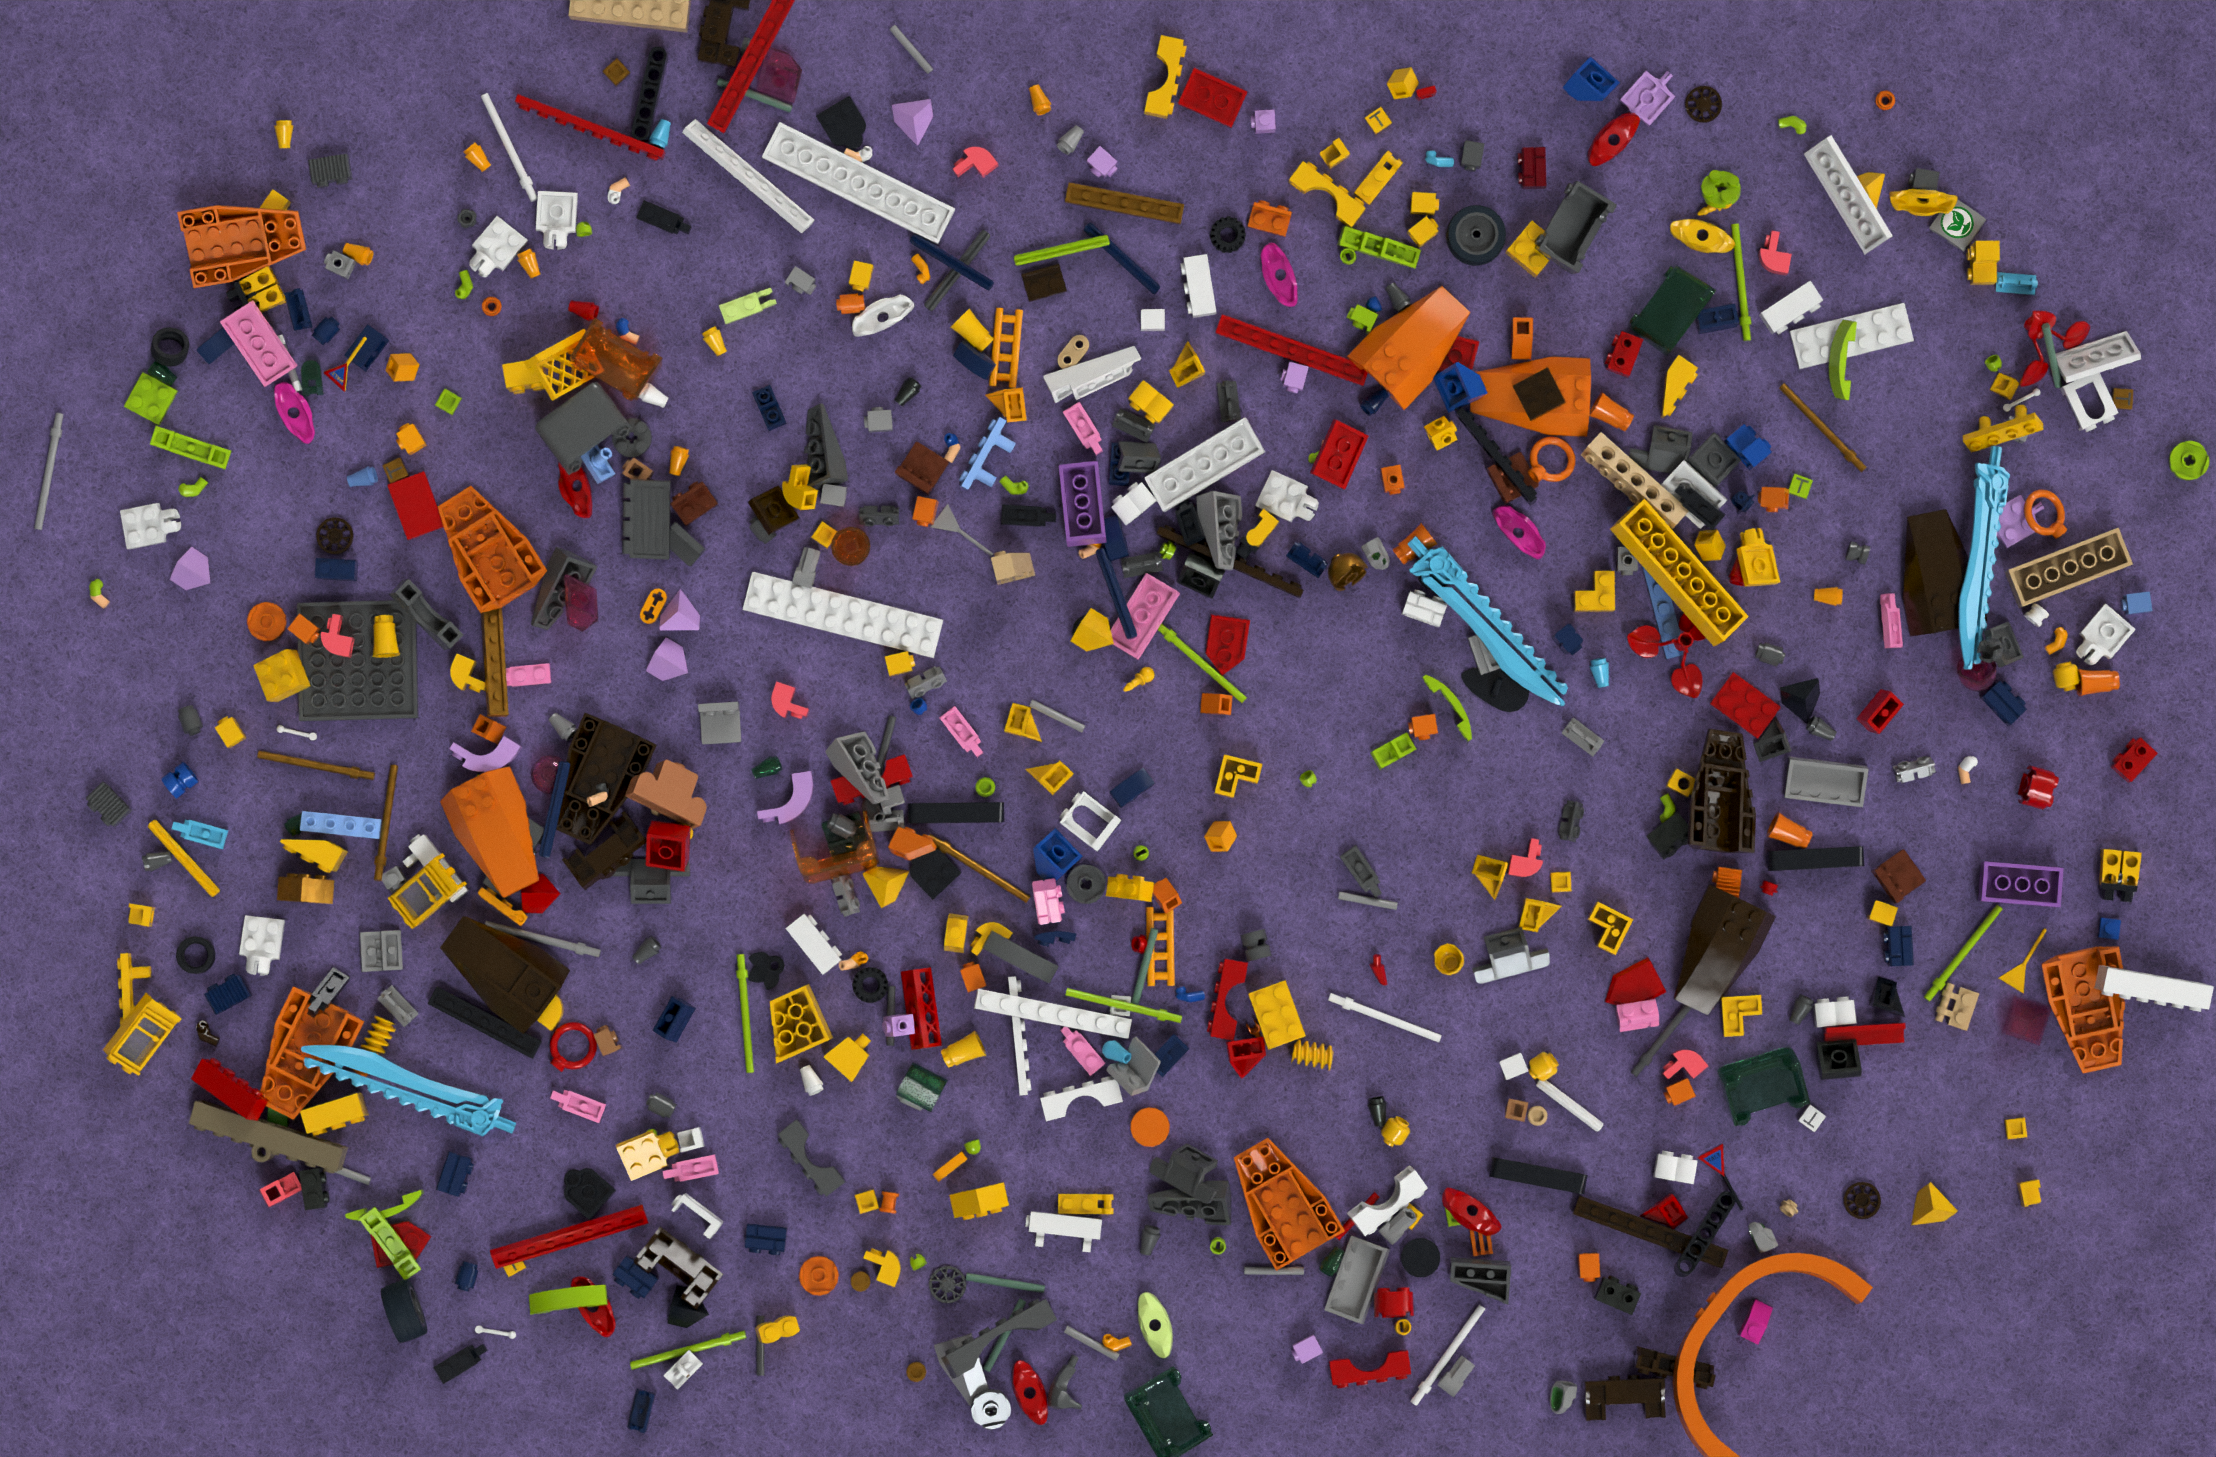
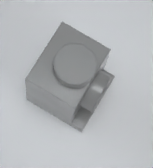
M334 250L332 254L328 253L324 260L325 268L328 271L347 280L357 263L354 259ZM341 260L339 267L335 266V261Z
M796 266L784 282L788 287L792 284V289L799 294L805 292L811 295L817 286L814 284L816 282L815 278Z
M395 866L382 875V881L391 893L396 892L408 881L399 866Z

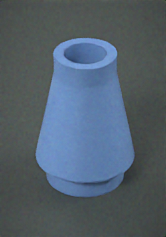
M367 466L352 475H348L347 481L350 487L370 486L378 482V476L374 467L370 468Z

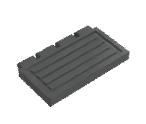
M631 479L630 483H623V497L630 498V500L623 501V517H630V520H623L622 536L630 537V539L622 540V553L630 554V558L670 559L671 480Z

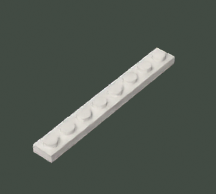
M695 119L685 127L682 132L800 233H803L812 225L814 219L700 122Z
M977 989L974 1009L1125 1039L1129 1038L1132 1019L982 989Z

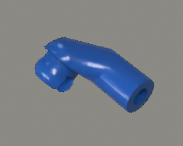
M1185 987L1175 989V996L1178 1000L1191 1003L1205 999L1203 990L1186 993Z

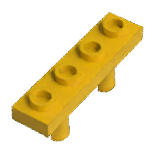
M2017 405L2015 407V419L1991 426V419L1989 417H1980L1979 430L1963 435V442L1972 453L2042 431L2043 423L2035 412L2027 415L2026 406Z
M121 953L120 958L117 959L118 970H121V977L118 978V987L122 989L119 1007L123 1009V1017H120V1026L135 1008L133 1003V980L151 978V966L133 967L131 953Z

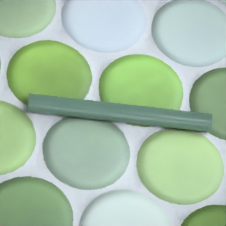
M719 78L717 85L726 88L729 81ZM748 89L745 94L749 98L789 113L793 105Z
M2045 323L2042 325L2053 382L2055 388L2062 387V381L2050 325Z
M1155 928L1150 929L1147 947L1131 1001L1132 1004L1139 1005L1158 934V929Z
M972 1273L966 1274V1281L1044 1293L1045 1285Z
M1019 1298L1013 1312L1020 1308L1023 1309L1026 1301ZM1006 1331L999 1336L983 1367L984 1370L991 1371L1011 1331Z

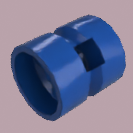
M185 762L175 767L174 773L169 772L161 778L166 788L176 799L186 792L185 788H192L199 782Z

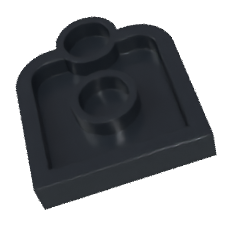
M850 96L816 115L830 141L835 146L845 145L849 149H857L861 146L863 141L862 134L866 130V123Z
M939 849L911 860L913 865L910 868V876L932 900L961 874Z
M584 1168L580 1171L576 1169L569 1170L564 1177L566 1185L564 1196L566 1200L589 1220L597 1214L616 1192L614 1187L590 1168Z

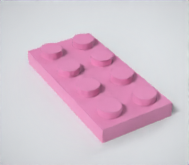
M253 300L220 321L264 387L298 366Z
M1146 573L1127 603L1137 637L1134 639L1126 638L1118 617L1111 628L1114 642L1112 645L1139 660L1180 593Z

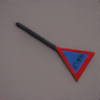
M1723 1144L1697 1157L1721 1174L1729 1191L1735 1196L1739 1209L1743 1210L1741 1202L1724 1173Z

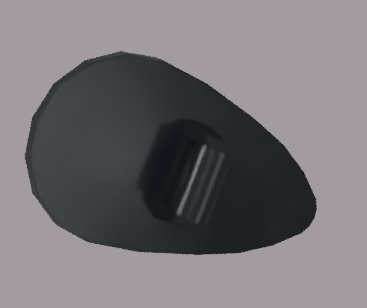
M1477 668L1464 671L1461 675L1464 684L1472 693L1501 711H1518L1528 700L1529 690L1522 687L1502 670H1494L1480 675Z

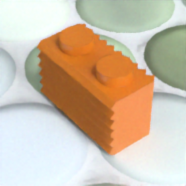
M1717 867V871L1712 873V882L1715 883L1716 888L1739 898L1742 870Z

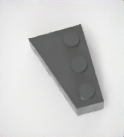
M1450 1257V1282L1472 1291H1477L1508 1305L1511 1276L1510 1261Z

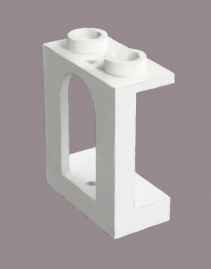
M2100 372L2078 379L2060 388L2062 395H2066L2080 425L2079 431L2083 429L2086 432L2097 428V423L2103 421L2106 424L2114 420V415L2118 414ZM2093 382L2105 409L2101 418L2092 419L2086 414L2076 389Z
M1083 791L1082 794L1078 792L1071 801L1074 804L1070 810L1066 808L1059 816L1062 819L1060 823L1098 852L1121 822V819L1086 794V792ZM1082 805L1090 808L1109 823L1097 839L1073 820L1072 813L1077 806Z
M687 1193L678 1195L671 1204L674 1206L671 1211H677L681 1204L684 1203L711 1224L703 1234L711 1239L724 1221Z

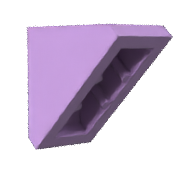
M931 99L893 104L894 122L918 146L933 118Z
M191 547L177 561L170 580L186 591L209 584L208 557Z
M681 589L661 614L660 631L699 630L700 615Z
M666 637L653 654L646 671L662 681L687 674L688 670L683 647Z

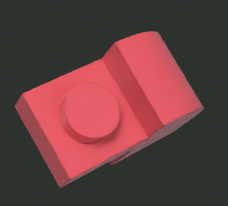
M970 147L964 150L967 158L965 160L961 158L954 163L953 172L957 177H960L974 166L984 178L998 167V163L986 149Z
M1772 230L1770 235L1765 237L1764 246L1767 249L1760 248L1758 251L1759 261L1767 271L1786 276L1789 271L1792 254L1776 251L1780 232Z
M332 614V618H329L327 623L329 633L321 632V641L329 652L351 658L355 639L340 635L343 616Z
M776 681L771 697L775 711L783 718L787 717L788 711L791 712L790 716L802 719L803 716L807 717L809 713L808 708L791 703L796 688Z
M1530 839L1527 857L1511 855L1507 875L1528 877L1535 874L1541 868L1543 860L1536 859V856H1540L1542 847L1538 839Z
M1678 1050L1671 1054L1676 1061L1673 1062L1671 1060L1664 1065L1662 1075L1669 1079L1683 1068L1694 1079L1708 1067V1064L1694 1051Z
M292 1172L259 1189V1192L268 1208L300 1192L302 1187L296 1174Z

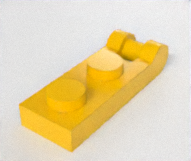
M1388 150L1354 194L1370 205L1403 162L1400 159H1395ZM1386 162L1392 165L1390 170L1384 167Z
M1058 1194V1214H1114V1208H1112L1114 1194ZM1098 1200H1104V1208H1098Z

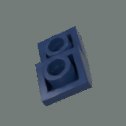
M222 327L196 350L208 364H211L235 343L224 327Z
M967 340L961 341L953 354V357L963 366L985 380L989 378L996 366L984 352L978 353Z
M770 385L752 392L768 431L787 424Z
M1112 443L1109 485L1129 486L1130 472L1119 471L1117 467L1121 456L1118 447L1119 443Z
M1115 515L1104 519L1107 541L1105 547L1110 561L1129 556L1127 541L1123 535L1119 516Z
M1142 768L1109 793L1120 808L1135 800L1138 795L1154 786L1155 782L1146 770Z
M1063 931L1045 932L1035 935L1034 939L1038 940L1037 944L1049 947L1050 943L1054 944L1055 937H1059V942L1070 944L1071 941H1075L1076 933Z

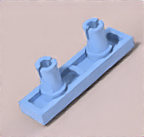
M997 417L996 420L992 419L987 428L990 430L987 437L983 436L978 444V447H980L978 453H973L968 462L970 464L968 471L964 470L959 478V481H961L960 487L968 490L975 479L992 487L997 477L982 469V464L994 445L1011 453L1016 444L1001 435V430L1006 420L1001 417Z
M598 445L581 456L597 484L615 475L607 461L612 456L611 450L609 448L600 450Z
M302 811L300 831L380 839L382 819Z

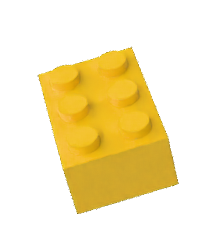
M1286 980L1248 993L1268 1050L1306 1036Z
M355 1093L300 1111L306 1133H312L313 1136L327 1133V1128L330 1127L332 1130L346 1127L345 1123L349 1121L351 1124L365 1121L364 1117L369 1115L362 1093Z

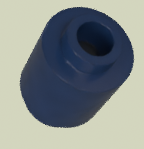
M325 316L313 330L314 333L311 336L324 346L326 342L329 343L340 331L338 328L340 323L332 316L329 319Z
M464 1261L462 1266L459 1265L454 1283L458 1285L457 1289L468 1292L470 1288L474 1289L478 1275V1265Z

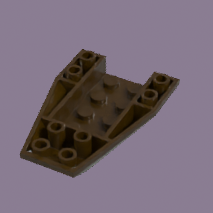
M584 713L568 749L566 762L570 763V770L556 830L591 845L628 797L625 794L631 779L646 771L657 744L608 721ZM605 783L609 789L607 799L590 807L587 803V797L598 792L596 785Z
M466 916L460 919L440 946L443 953L489 1009L522 1034L539 1019L561 989L570 969L540 947Z

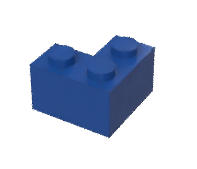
M1744 424L1724 441L1750 471L1772 451L1770 450L1771 445L1766 439L1756 438V432L1753 428Z

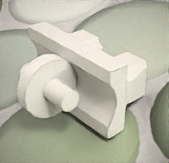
M688 1350L664 1377L678 1390L703 1363Z

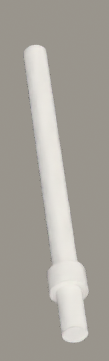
M486 93L481 98L519 175V182L522 188L526 190L530 201H536L538 197L532 187L533 182L530 176H527L489 94Z
M1330 993L1328 1001L1342 1005V1008L1349 1011L1350 1009L1436 1042H1439L1442 1035L1353 1002L1354 999L1343 998Z
M1478 1305L1426 1380L1420 1383L1418 1386L1419 1390L1410 1401L1417 1406L1425 1393H1429L1432 1388L1430 1386L1485 1310L1484 1307Z

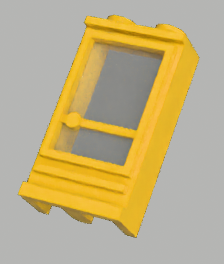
M443 853L433 858L410 880L388 897L392 907L399 912L404 922L411 929L422 924L467 885L465 881L457 885L451 877L455 873V869L453 867L445 869L439 861L445 857Z
M145 993L104 1047L103 1051L108 1055L106 1059L115 1065L117 1062L121 1064V1068L128 1074L133 1072L139 1076L140 1071L182 1018L175 1011H170L164 1004L156 1002L148 993Z

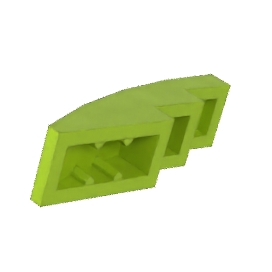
M1347 226L1342 227L1337 243L1339 246L1351 248L1354 251L1416 269L1421 252L1418 248Z

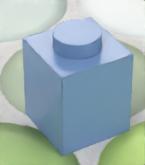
M2150 592L2123 595L2121 609L2125 611V615L2151 612Z

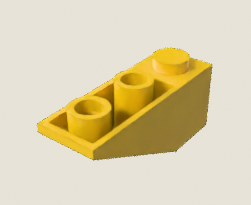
M1680 355L1675 358L1665 374L1662 418L1666 415L1671 416L1676 408L1673 404L1677 398L1679 400L1683 398L1687 392L1684 388L1688 382L1692 384L1698 376L1696 373L1698 367Z

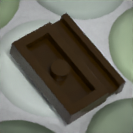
M1059 264L1021 274L1029 302L1067 292Z

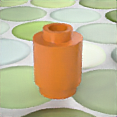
M858 293L840 295V299H836L837 311H841V314L860 313V311L865 310L864 295H859Z

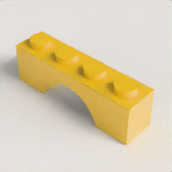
M1161 35L1157 58L1167 67L1168 78L1160 89L1148 92L1144 114L1164 119L1168 118V114L1172 115L1174 103H1171L1172 95L1176 96L1179 85L1175 84L1176 76H1181L1183 66L1179 62L1181 57H1185L1187 46L1183 45L1184 40Z
M1303 161L1290 177L1288 183L1303 194L1311 190L1328 192L1336 202L1337 212L1335 218L1347 227L1352 228L1366 209L1363 206L1364 202L1357 197L1354 199L1350 197L1347 189L1341 185L1337 187L1332 183L1333 179L1325 173L1321 175L1316 171L1318 168L1310 162L1306 164Z

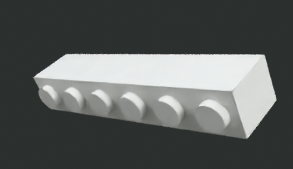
M2099 965L2094 988L2101 990V994L2113 997V993L2119 994V998L2129 1000L2133 996L2137 997L2136 1000L2148 1003L2150 999L2154 1000V1003L2166 1006V1002L2172 1003V1007L2183 1009L2185 1005L2190 1006L2189 1010L2201 1012V1009L2209 1010L2214 986Z

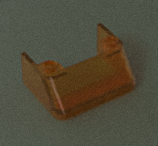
M867 810L863 811L869 840L859 843L856 851L818 861L812 856L801 857L794 829L790 830L791 842L799 871L805 882L814 884L872 869L878 865L879 854Z

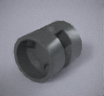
M1265 929L1240 935L1243 946L1247 948L1244 951L1247 962L1272 956L1269 945L1265 943L1267 940Z

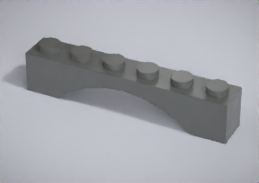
M1037 1298L1028 1303L1029 1308L1024 1311L1020 1308L1011 1313L1013 1317L1006 1320L1004 1317L995 1322L996 1327L992 1329L986 1327L979 1331L978 1334L980 1336L975 1339L972 1336L962 1341L963 1345L956 1348L953 1346L946 1350V1355L941 1359L952 1379L974 1368L982 1350L998 1335L1011 1330L1026 1329L1037 1331L1056 1321L1057 1318L1047 1300L1039 1301Z

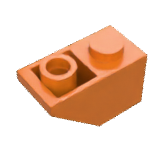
M1513 317L1511 320V359L1531 360L1533 318Z
M898 826L888 848L892 854L910 861L935 851L937 846L933 842L932 837L926 834L920 836L909 827L903 829Z

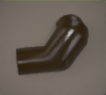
M200 1020L196 1025L199 1039L217 1047L220 1037L212 1035L208 1023L205 1020Z

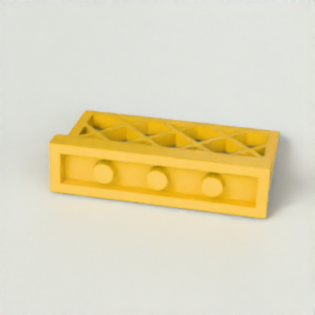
M585 329L524 362L527 369L533 368L552 401L604 372L585 340V337L588 336ZM579 345L584 350V355L578 353ZM566 353L573 356L572 362L566 359ZM577 359L584 361L583 367L577 365ZM554 360L560 362V369L554 366ZM589 364L594 367L595 373L588 370ZM565 365L572 368L571 374L565 371ZM540 366L548 369V375L543 373ZM576 370L583 373L582 379L576 376ZM553 372L559 374V381L553 378ZM564 377L571 379L570 386L564 383ZM552 383L558 386L557 394L552 388Z

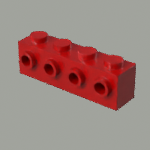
M202 1058L191 1077V1080L248 1120L258 1121L269 1101L262 1096V1091L251 1088L248 1081L237 1078L234 1071L222 1067L221 1062L215 1058Z

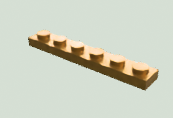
M1070 182L1068 183L1065 203L1175 224H1181L1184 204Z
M502 608L481 613L487 716L507 717L509 712Z

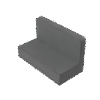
M1119 441L1118 447L1121 452L1117 466L1119 471L1153 473L1158 469L1161 456L1155 443Z
M675 522L670 527V550L688 566H692L706 549Z

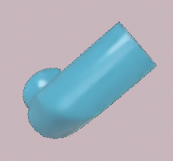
M1435 151L1426 152L1425 160L1427 163L1437 167L1454 166V159L1452 157H1436Z

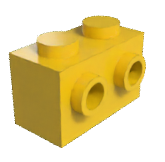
M1116 874V877L1108 876L1106 896L1152 902L1154 882L1144 881L1145 877L1133 876V879H1128V875Z

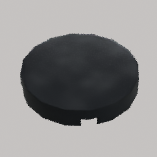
M1416 1238L1409 1241L1403 1247L1401 1263L1410 1275L1427 1277L1438 1269L1440 1252L1432 1241L1425 1238Z

